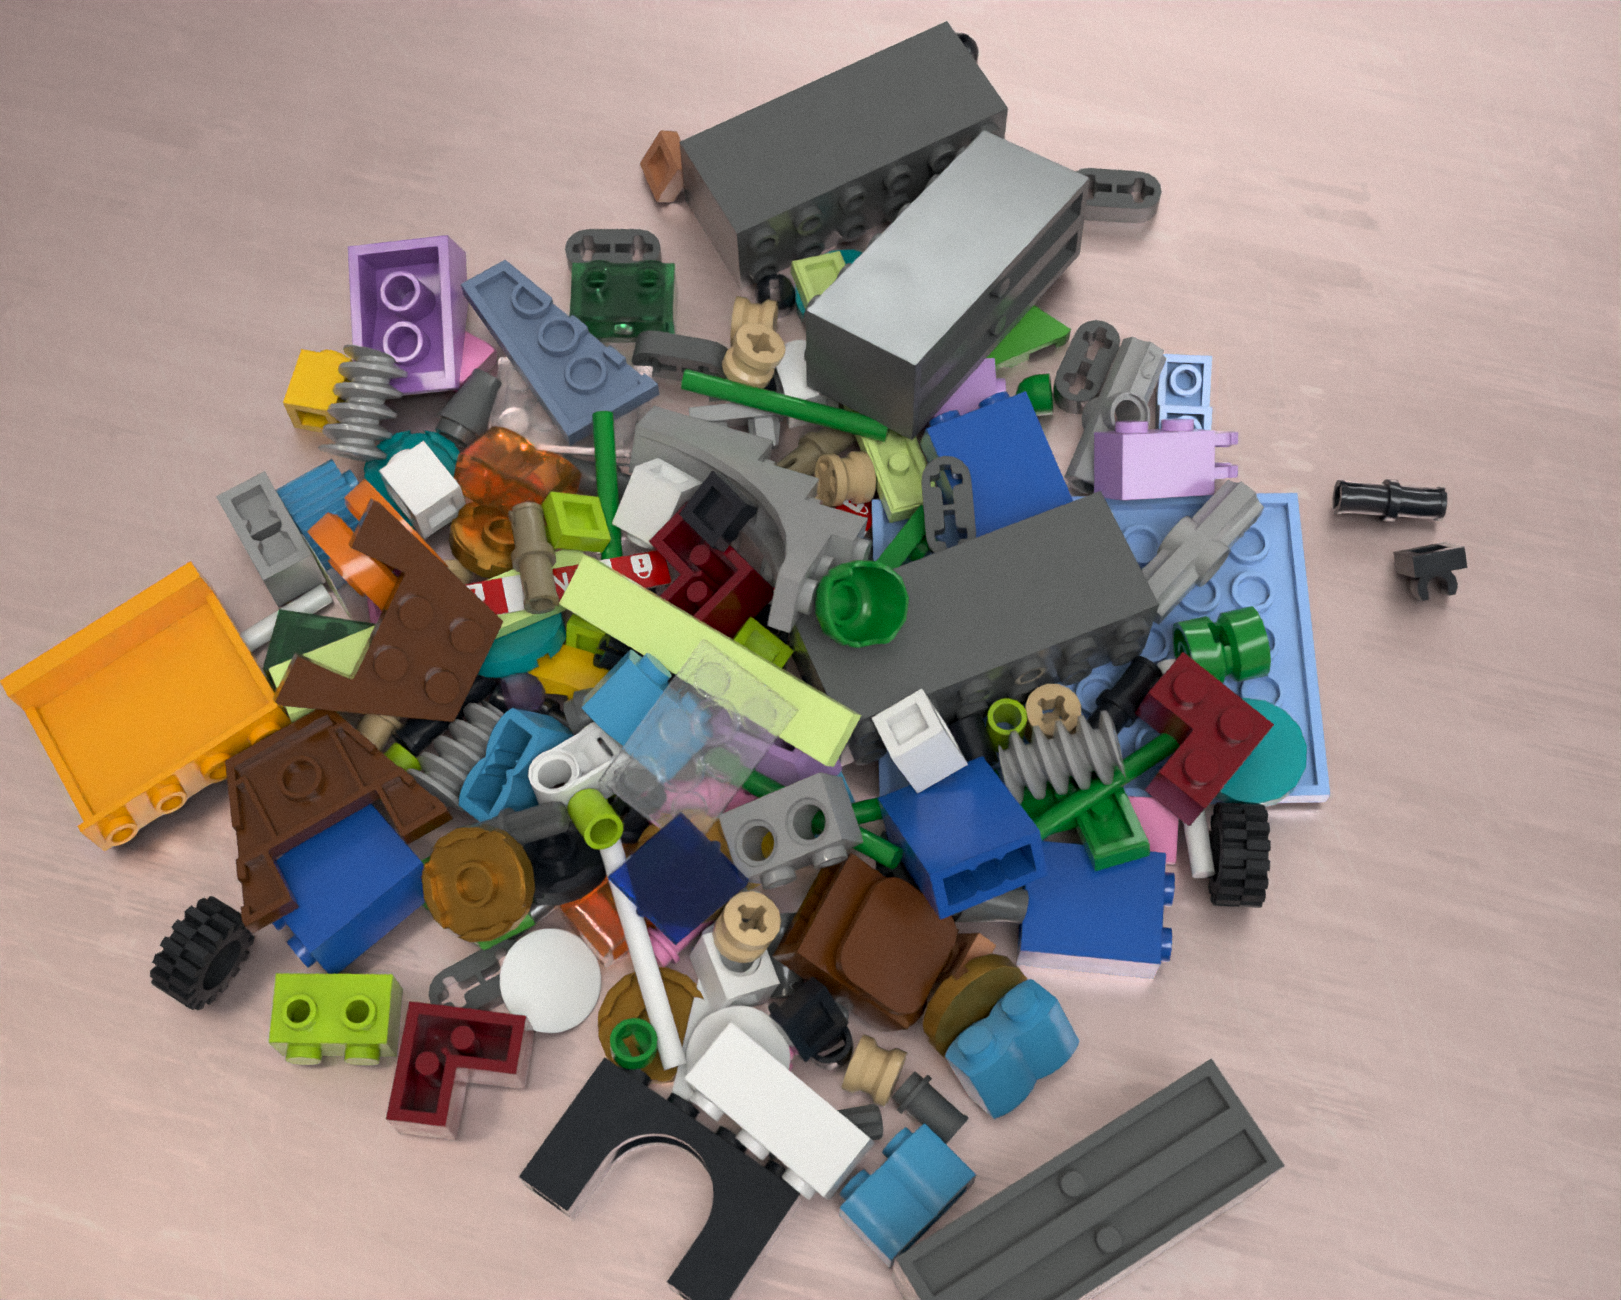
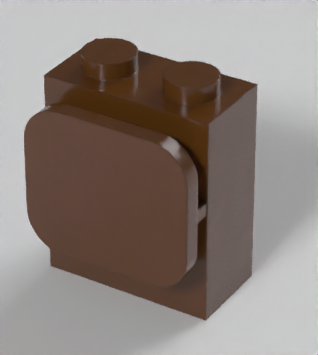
M847 853L848 858L846 860L820 869L772 957L806 981L812 976L826 986L836 1002L879 1032L908 1030L924 1013L928 994L938 975L948 966L953 955L952 948L959 929L956 928L952 916L940 920L924 894L908 882L896 877L886 878L853 853Z

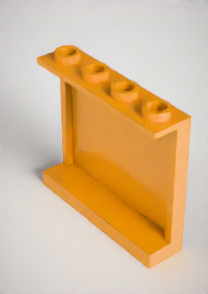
M191 561L0 680L7 696L24 710L83 820L78 825L80 832L104 852L113 846H119L130 841L136 836L138 830L161 815L180 809L189 797L211 783L225 780L227 778L225 760L292 723L285 706L274 702L275 689L214 588Z

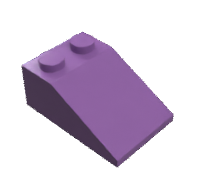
M448 235L348 246L352 345L368 347L393 356L395 364L408 372L407 378L390 380V385L402 392L403 395L459 390L468 301L463 295L461 284L467 281L466 252Z

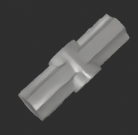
M1135 337L1123 339L1099 397L1090 400L1083 409L1082 426L1084 432L1064 476L1068 480L1067 485L1080 493L1089 495L1094 493V432L1115 431L1114 412L1117 415V421H1148L1149 426L1150 409L1148 402L1166 362L1163 349L1152 342L1139 340Z
M1227 480L1192 518L1189 516L1182 518L1164 538L1158 548L1157 555L1142 569L1159 603L1154 619L1155 623L1160 624L1196 585L1199 587L1204 586L1216 574L1229 556L1230 548L1244 536V533L1261 516L1264 506L1259 502L1256 492L1243 482L1236 483Z

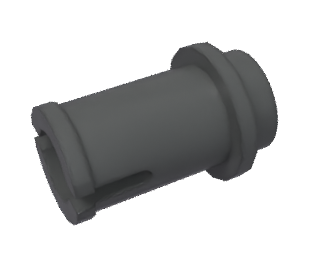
M914 1071L892 1096L900 1105L897 1111L902 1114L906 1110L921 1125L925 1123L947 1144L969 1117L966 1114L963 1115L929 1084L932 1079L929 1075L923 1079Z

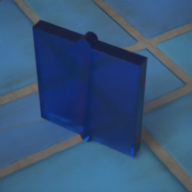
M682 812L678 813L608 876V879L637 907L636 914L639 917L646 916L674 945H677L735 896L749 881L720 851V842L716 840L710 841Z

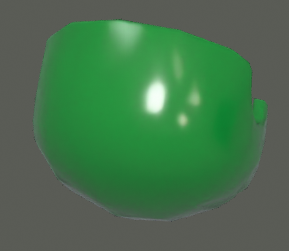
M853 560L829 569L828 574L822 577L816 590L815 613L822 632L841 646L847 645L859 649L875 644H887L895 638L907 620L909 595L903 578L888 565L877 561Z

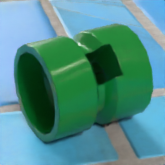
M1253 606L1219 613L1215 623L1207 616L1176 622L1173 625L1172 644L1175 659L1184 652L1221 683H1224L1226 676H1229L1234 682L1268 676L1271 667L1270 646L1263 621Z

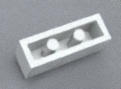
M732 1022L726 1026L684 1078L697 1089L690 1097L696 1105L716 1121L724 1113L742 1127L736 1138L761 1160H764L771 1152L782 1161L788 1169L781 1177L808 1200L816 1192L830 1200L875 1144L872 1139Z

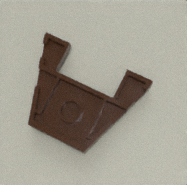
M370 499L348 545L363 554L400 570L401 574L351 675L344 674L295 652L273 696V700L279 705L288 707L454 722L504 621L378 501Z
M316 709L225 760L232 828L236 831L239 856L236 859L237 879L242 885L244 906L240 907L241 918L245 927L252 934L299 908L276 862V858L380 798L407 845L453 819L443 802L426 791L410 774L393 763L370 740L335 711Z

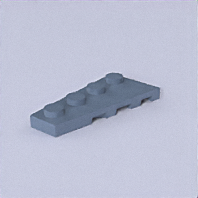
M503 260L461 284L463 295L570 446L593 433L592 414L594 412H613L615 421L660 395L659 386L645 373L641 375L627 364L626 358L611 345L606 347L589 333L588 327L574 315L569 317L553 303L551 296L508 261Z

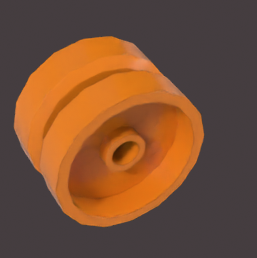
M366 479L362 480L344 497L346 508L358 521H360L370 499L378 501L448 567L438 554ZM328 512L307 531L308 534L330 557L328 562L360 596L364 597L367 595L383 610L399 578L393 572L395 568L351 548L348 544L354 534V530L338 514Z

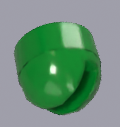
M1050 373L1024 378L1017 387L1016 395L1027 392L1036 416L1053 415Z
M630 1018L618 1023L610 1036V1051L614 1061L625 1069L636 1070L648 1066L657 1053V1034L653 1026L647 1021L638 1018ZM631 1036L640 1056L632 1057L623 1040Z

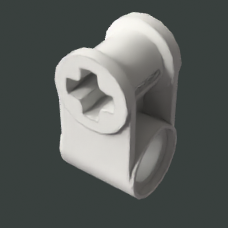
M592 722L578 734L533 759L529 767L528 778L539 805L554 801L562 802L567 808L572 796L583 789H596L606 799L614 794H618L617 782L623 772L633 768L644 770L645 767L623 745L609 736L595 722ZM598 738H601V744L597 741ZM616 770L619 771V775H617V776H616V773H615ZM566 783L560 788L551 789L557 784Z

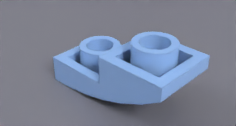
M1163 354L1166 357V362L1156 383L1155 429H1161V419H1194V429L1211 430L1212 407L1209 406L1212 356Z

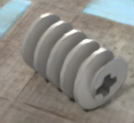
M345 345L343 348L344 353L355 361L341 363L338 371L351 382L336 383L334 385V394L344 400L345 403L330 404L327 410L329 415L340 423L326 424L322 429L323 434L334 441L335 444L320 445L318 449L336 456L363 462L384 460L387 458V454L374 446L375 440L391 439L392 433L380 426L379 423L383 419H396L398 414L384 405L385 399L402 398L403 395L402 392L390 385V380L407 378L408 372L397 366L394 357L389 354L364 346Z
M481 700L482 706L469 702L463 708L464 716L468 723L459 719L450 722L448 728L453 739L439 735L433 741L434 748L439 756L423 752L418 757L419 764L424 773L410 768L406 770L419 785L432 796H436L446 807L450 806L462 812H465V810L459 806V796L463 783L471 769L481 759L486 757V748L491 732L499 719L504 715L499 709Z
M1106 710L1100 711L1098 729H1092L1084 715H1080L1077 718L1075 734L1070 735L1062 721L1058 720L1055 721L1053 739L1048 740L1039 725H1036L1032 728L1031 744L1025 745L1017 731L1014 730L1010 731L1008 749L1003 750L1000 745L998 747L1006 787L1019 804L1023 801L1025 786L1028 787L1035 799L1041 800L1044 799L1046 794L1047 781H1050L1059 795H1064L1068 791L1070 776L1074 778L1082 790L1089 789L1092 771L1096 772L1104 785L1112 783L1115 766L1119 767L1126 778L1114 722Z

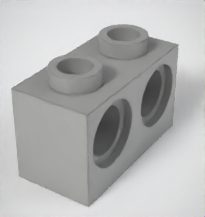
M265 471L216 496L278 607L326 582L314 556Z
M821 772L718 815L739 882L762 884L764 890L781 887L797 879L795 871L813 864L815 869H821L838 864L848 858L847 849L864 843L843 778ZM822 810L825 815L826 824L822 834L815 838L811 823L814 815ZM770 831L774 838V848L771 855L765 859L761 850V844L764 836Z

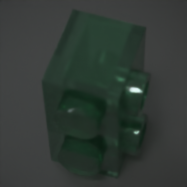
M593 260L589 263H572L569 317L574 315L588 327L589 333L601 343H636L638 335L645 331L677 333L678 287L675 263H662L656 260H645L640 263H611L605 260Z

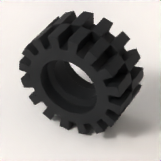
M1220 802L1214 805L1213 815H1211L1210 820L1211 831H1209V840L1215 874L1208 877L1210 878L1208 885L1209 894H1211L1210 901L1213 903V906L1261 908L1263 906L1262 902H1265L1266 898L1265 889H1268L1269 883L1267 872L1270 871V860H1268L1269 851H1271V840H1268L1270 823L1267 822L1268 812L1265 810V805Z
M214 896L198 900L196 908L191 905L185 911L183 921L176 920L171 927L174 930L170 937L165 936L160 944L163 947L162 952L154 956L152 963L156 966L150 970L153 986L193 1011L194 1009H203L205 1003L210 1005L216 1000L218 991L223 993L229 987L227 981L231 976L234 978L241 970L238 968L240 962L246 961L250 953L246 949L253 945L255 936L245 927L241 913Z

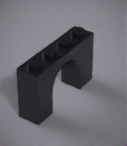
M604 1057L522 1171L519 1178L528 1189L574 1221L608 1171L624 1155L649 1145H667L684 1150L696 1158L708 1172L713 1184V1203L710 1216L704 1228L668 1279L667 1284L673 1292L684 1300H737L802 1203L801 1193L781 1177L786 1171L784 1167L772 1160H768L763 1167L745 1154L748 1148L736 1138V1134L722 1126H719L714 1133L696 1120L700 1112L685 1099L675 1093H671L666 1100L648 1087L652 1079L641 1069L633 1070L625 1069L621 1066L618 1067Z

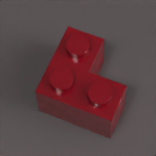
M684 505L649 540L653 547L680 574L660 597L733 639L743 624L750 617L754 618L773 599L774 588L731 544L725 552L712 548L679 515L685 507Z
M1182 652L1148 692L1135 712L1138 717L1159 734H1168L1180 745L1145 791L1190 827L1274 724Z
M409 1001L386 1120L398 1133L457 1140L467 1082L525 1089L535 1031L527 1016Z

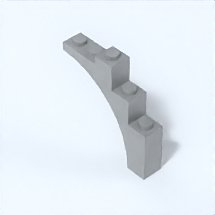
M653 406L636 424L629 473H633L637 465L660 458L701 482H704L713 470L724 475L758 509L755 516L750 518L741 531L755 543L767 559L776 581L767 626L790 633L802 613L806 615L811 614L815 606L817 587L822 577L828 574L829 569L853 560H868L871 541L863 539L868 518L823 505L822 500L816 499L819 478L779 467L775 461L770 460L773 440Z

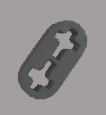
M1083 168L1076 171L1089 177L1088 189H1092L1094 196L1093 199H1087L1085 220L1143 223L1152 219L1157 213L1162 190L1158 180L1149 173L1100 168ZM1132 192L1142 193L1141 197L1144 201L1142 203L1134 202Z
M642 229L580 230L571 235L565 246L570 272L573 276L584 281H644L654 277L662 265L659 240L651 232ZM586 250H595L591 261L582 260ZM635 250H645L642 261H633Z
M1094 320L1084 323L1075 332L1056 373L1052 393L1054 402L1063 411L1071 414H1082L1086 404L1095 397H1099L1120 346L1119 333L1114 326L1104 321ZM1095 340L1104 343L1103 348L1098 350L1094 360L1086 358L1088 347ZM1079 374L1086 376L1084 389H1081L1078 395L1070 393L1069 387L1075 384Z
M645 331L637 337L631 362L639 371L660 378L682 381L685 370L689 369L727 379L723 372L722 361L728 348L711 340L660 331Z
M941 456L933 459L925 467L921 481L926 540L929 551L932 554L947 549L945 542L935 540L937 535H942L945 532L944 516L955 515L957 531L959 533H967V539L959 540L958 544L976 538L972 481L968 467L963 461L952 456ZM951 470L953 479H962V484L953 487L954 504L943 505L940 487H931V482L940 479V471Z
M506 939L485 951L481 949L442 970L434 977L430 984L428 994L430 1003L455 1007L452 1002L442 1004L449 997L447 988L451 984L457 983L461 989H467L479 982L480 985L464 994L467 1003L461 1008L490 1011L503 1004L504 1001L500 990V974L485 981V978L500 970L498 960L506 956L517 941Z

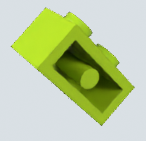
M276 973L269 1044L282 1056H286V1062L299 1065L320 1064L322 1056H344V1062L363 1066L379 1064L380 1057H397L403 988L393 974Z

